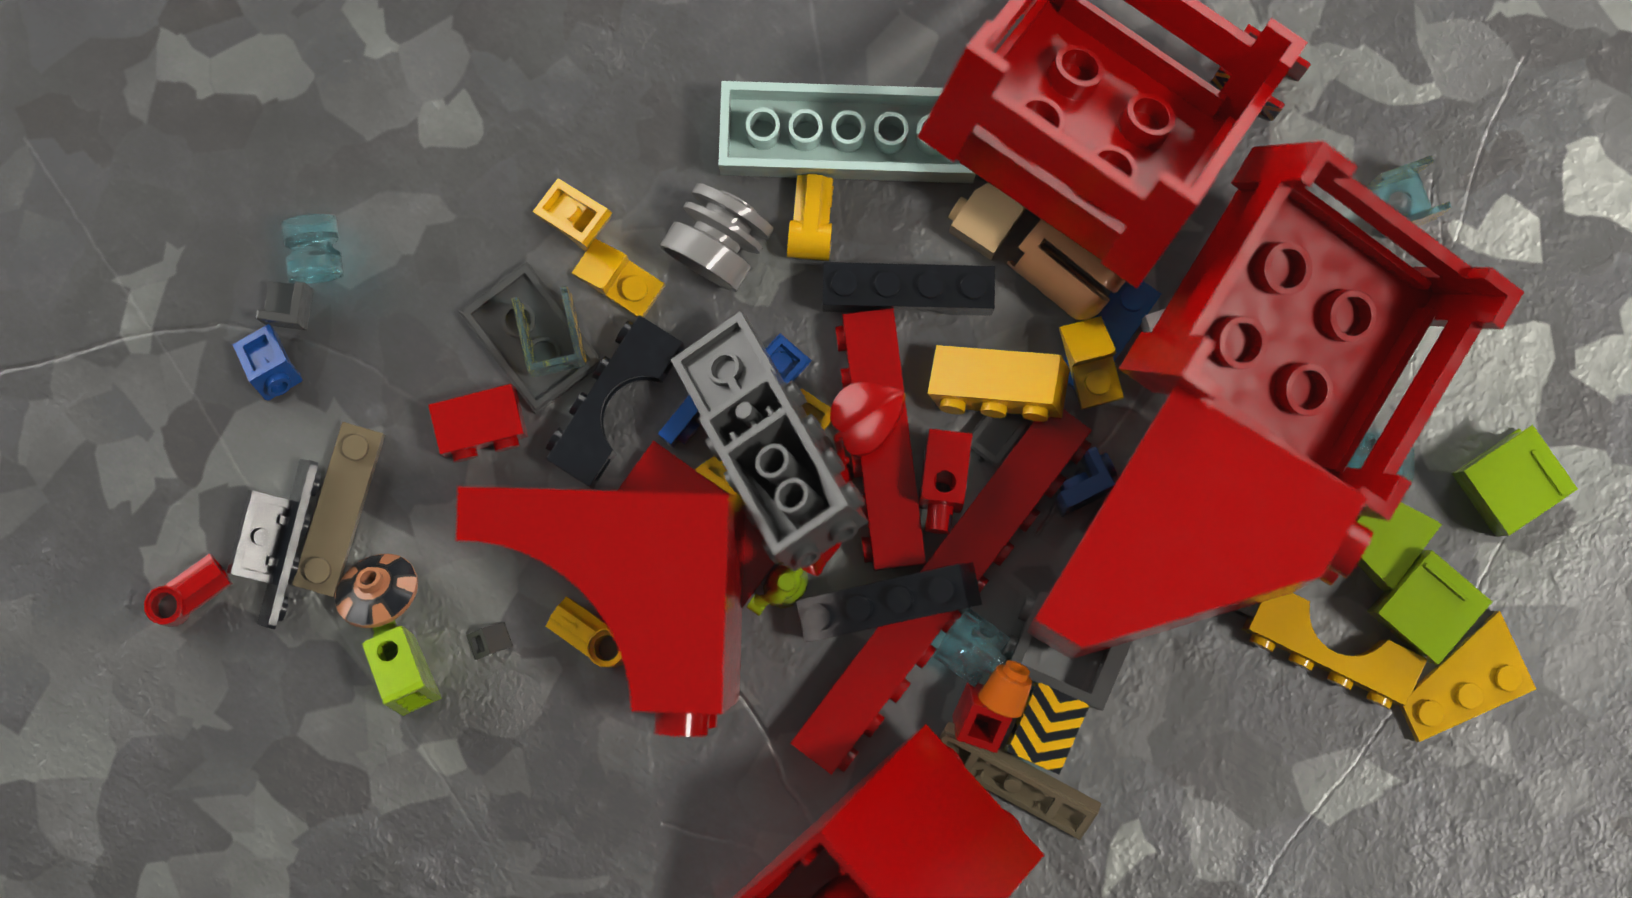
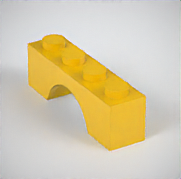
M1294 593L1254 604L1242 628L1243 631L1252 635L1249 640L1252 644L1270 652H1273L1276 646L1290 653L1288 661L1308 671H1312L1315 665L1329 672L1328 681L1347 690H1351L1354 684L1368 691L1367 700L1389 710L1392 704L1406 706L1428 660L1390 640H1379L1365 652L1354 656L1336 653L1326 647L1315 634L1310 621V601Z

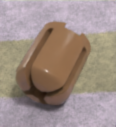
M1041 219L1018 247L1024 252V255L1018 263L1010 260L1007 262V265L1072 318L1086 320L1095 317L1111 298L1049 247L1046 242L1049 241L1113 293H1116L1126 281L1102 265V260Z

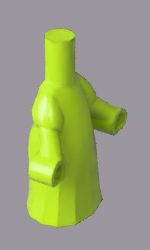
M780 562L768 574L763 586L764 594L758 595L756 593L746 608L760 616L769 604L780 609L792 607L796 600L801 599L806 592V586L809 583L807 572L802 570V568L793 571L786 564Z

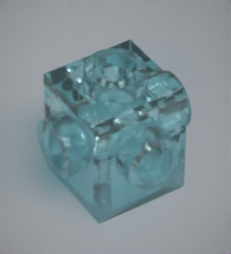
M968 608L948 630L933 657L975 687L985 675L990 677L998 665L1005 663L1007 657L1002 652L1011 638Z

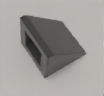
M505 622L484 627L466 635L475 660L513 647Z

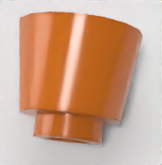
M1010 660L1006 661L1005 664L998 665L979 692L980 701L997 714L1011 718L1021 717L1032 687L1029 669L1021 663Z

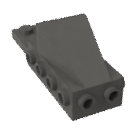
M741 311L670 359L701 415L699 420L709 437L706 439L709 449L726 467L727 471L724 473V476L731 488L743 498L746 504L743 506V511L756 529H760L765 538L762 541L763 548L774 563L777 564L782 561L793 571L811 566L818 561L823 552L837 543L848 541L857 533L860 527L868 523L860 508L865 504V500L851 481L846 484L840 474L845 470V466L834 451L830 438L826 436L824 429L813 414L806 415L802 408V405L807 402L803 393L793 381L787 384L784 382L750 321Z

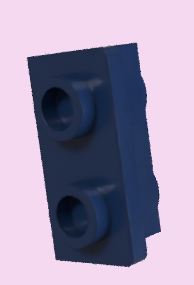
M1095 446L1088 449L1081 459L1086 471L1063 482L1064 486L1059 488L1061 492L1054 502L1062 517L1108 495L1115 486L1113 477L1117 476V472L1106 452L1100 455Z

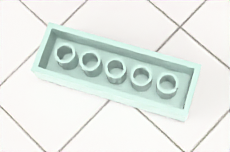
M721 81L718 163L720 175L797 178V175L818 174L833 179L973 183L976 174L959 163L957 159L952 162L917 138L943 88Z

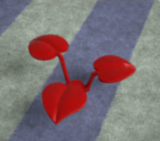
M858 382L845 387L835 397L830 409V421L839 430L833 439L836 453L845 466V470L840 474L846 484L850 481L852 482L853 470L848 464L850 459L845 456L843 444L846 450L855 456L867 455L879 449L889 438L900 419L906 399V394L903 391L874 383ZM837 543L823 552L817 562L802 568V570L811 575L820 576L825 565L842 543Z

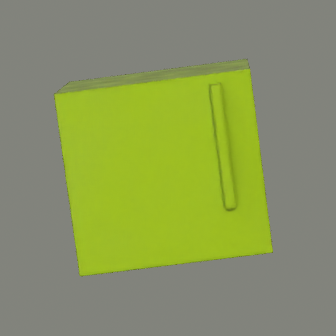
M1534 425L1529 426L1523 431L1518 428L1452 473L1496 537L1510 536L1578 490Z
M1423 550L1393 590L1384 591L1367 612L1411 650L1427 658V662L1439 665L1491 605L1492 601L1433 550Z

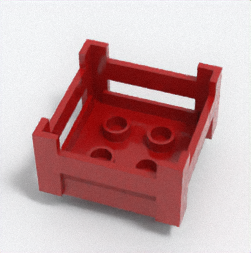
M1009 0L992 22L987 20L966 46L917 138L952 162L957 159L959 163L1102 260L1101 264L1138 288L1202 200L1219 171L1308 42L1272 17L1258 38L1254 39L1198 0H1124L1231 73V77L1220 91L1088 0ZM1024 14V18L1012 31L1009 37L1005 40V42L1001 45L997 52L993 53V50L996 48V46L1000 43V41L1004 38V36L1008 33V31L1012 28V26L1016 23L1020 16Z
M1324 140L1252 147L1231 182L1238 190L1152 332H1140L1120 365L1119 370L1153 393L1170 395L1175 385H1178L1368 497L1359 513L1360 516L1390 521L1412 484L1402 475H1396L1480 331L1482 329L1502 330L1524 291L1492 267H1471L1355 180L1352 175L1358 166ZM1315 183L1426 267H1411L1305 187H1311ZM1429 326L1444 327L1361 469L1346 467Z

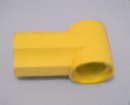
M818 174L797 175L793 220H790L787 257L829 261L832 223H829L833 197V178Z
M566 596L555 608L545 627L588 656L594 664L600 667L616 668L623 665L620 651L614 659L609 661L603 659L600 655L599 645L601 641L606 637L612 636L607 624L576 601Z

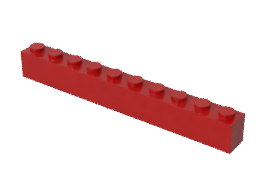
M1063 409L1062 418L1048 417V420L1045 422L1034 421L920 572L973 562L979 591L981 592L989 581L983 574L992 562L998 566L1004 562L1015 547L1009 542L1010 538L1018 528L1026 532L1040 514L1035 505L1044 494L1052 498L1066 479L1060 472L1069 460L1075 464L1081 460L1092 445L1086 440L1092 430L1065 409ZM957 610L877 627L790 744L832 775L837 768L844 773L859 753V751L853 748L855 743L863 733L869 738L874 734L885 719L879 713L889 699L894 703L898 702L911 684L905 677L914 665L921 669L926 665L937 650L931 644L941 630L948 635L963 614Z

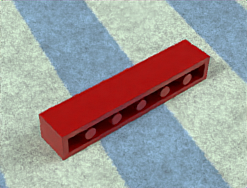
M894 308L843 314V326H835L838 352L846 351L848 368H840L842 388L844 389L858 382H869L899 389L904 392ZM905 401L896 427L879 449L863 456L851 454L854 478L862 477L864 494L861 495L865 500V504L860 508L868 520L869 537H861L864 563L873 562L874 571L926 564Z

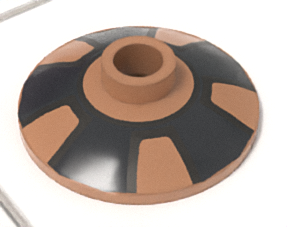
M378 554L361 560L344 574L337 586L335 593L337 611L347 623L359 628H375L392 622L409 608L418 590L416 571L409 561L394 554Z

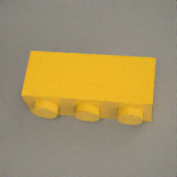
M936 345L927 394L941 411L949 414L960 415L964 414L965 410H975L992 418H1004L1006 413L1021 414L1023 418L1031 421L1045 422L1048 420V417L1062 418L1070 368L1063 357L1058 354Z

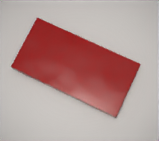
M654 440L617 490L728 494ZM746 515L742 609L775 565L763 548L762 541L765 538L760 529H756Z

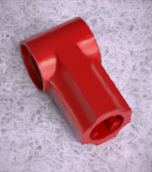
M209 553L166 585L152 589L145 598L144 611L147 617L154 623L167 627H177L183 624L190 614L233 583L221 564ZM173 595L177 601V609L172 616L163 618L159 612V604L164 597Z

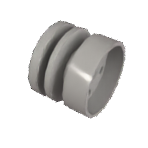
M697 183L692 191V196L705 207L693 202H686L683 206L684 211L696 224L692 227L685 223L674 222L660 247L669 256L703 278L729 291L737 292L751 269L750 265L737 253L742 249L747 252L760 254L763 249L762 245L749 233L762 239H769L773 232V227L753 207L740 198L726 191Z

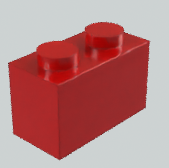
M512 384L428 404L439 453L445 458L452 457L454 463L477 458V450L494 446L495 452L517 448L520 446L519 439L528 437L517 389Z

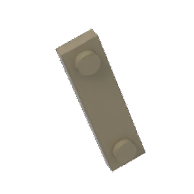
M342 422L300 557L298 570L292 583L293 586L335 597L385 434Z
M948 721L939 736V739L945 745L951 747L960 756L967 770L986 790L1081 840L1100 810L1102 803L1000 748L997 753L956 740L955 724Z

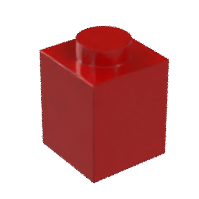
M968 680L952 714L956 740L997 753L1013 718L997 714L986 707L980 701L978 695L984 685Z

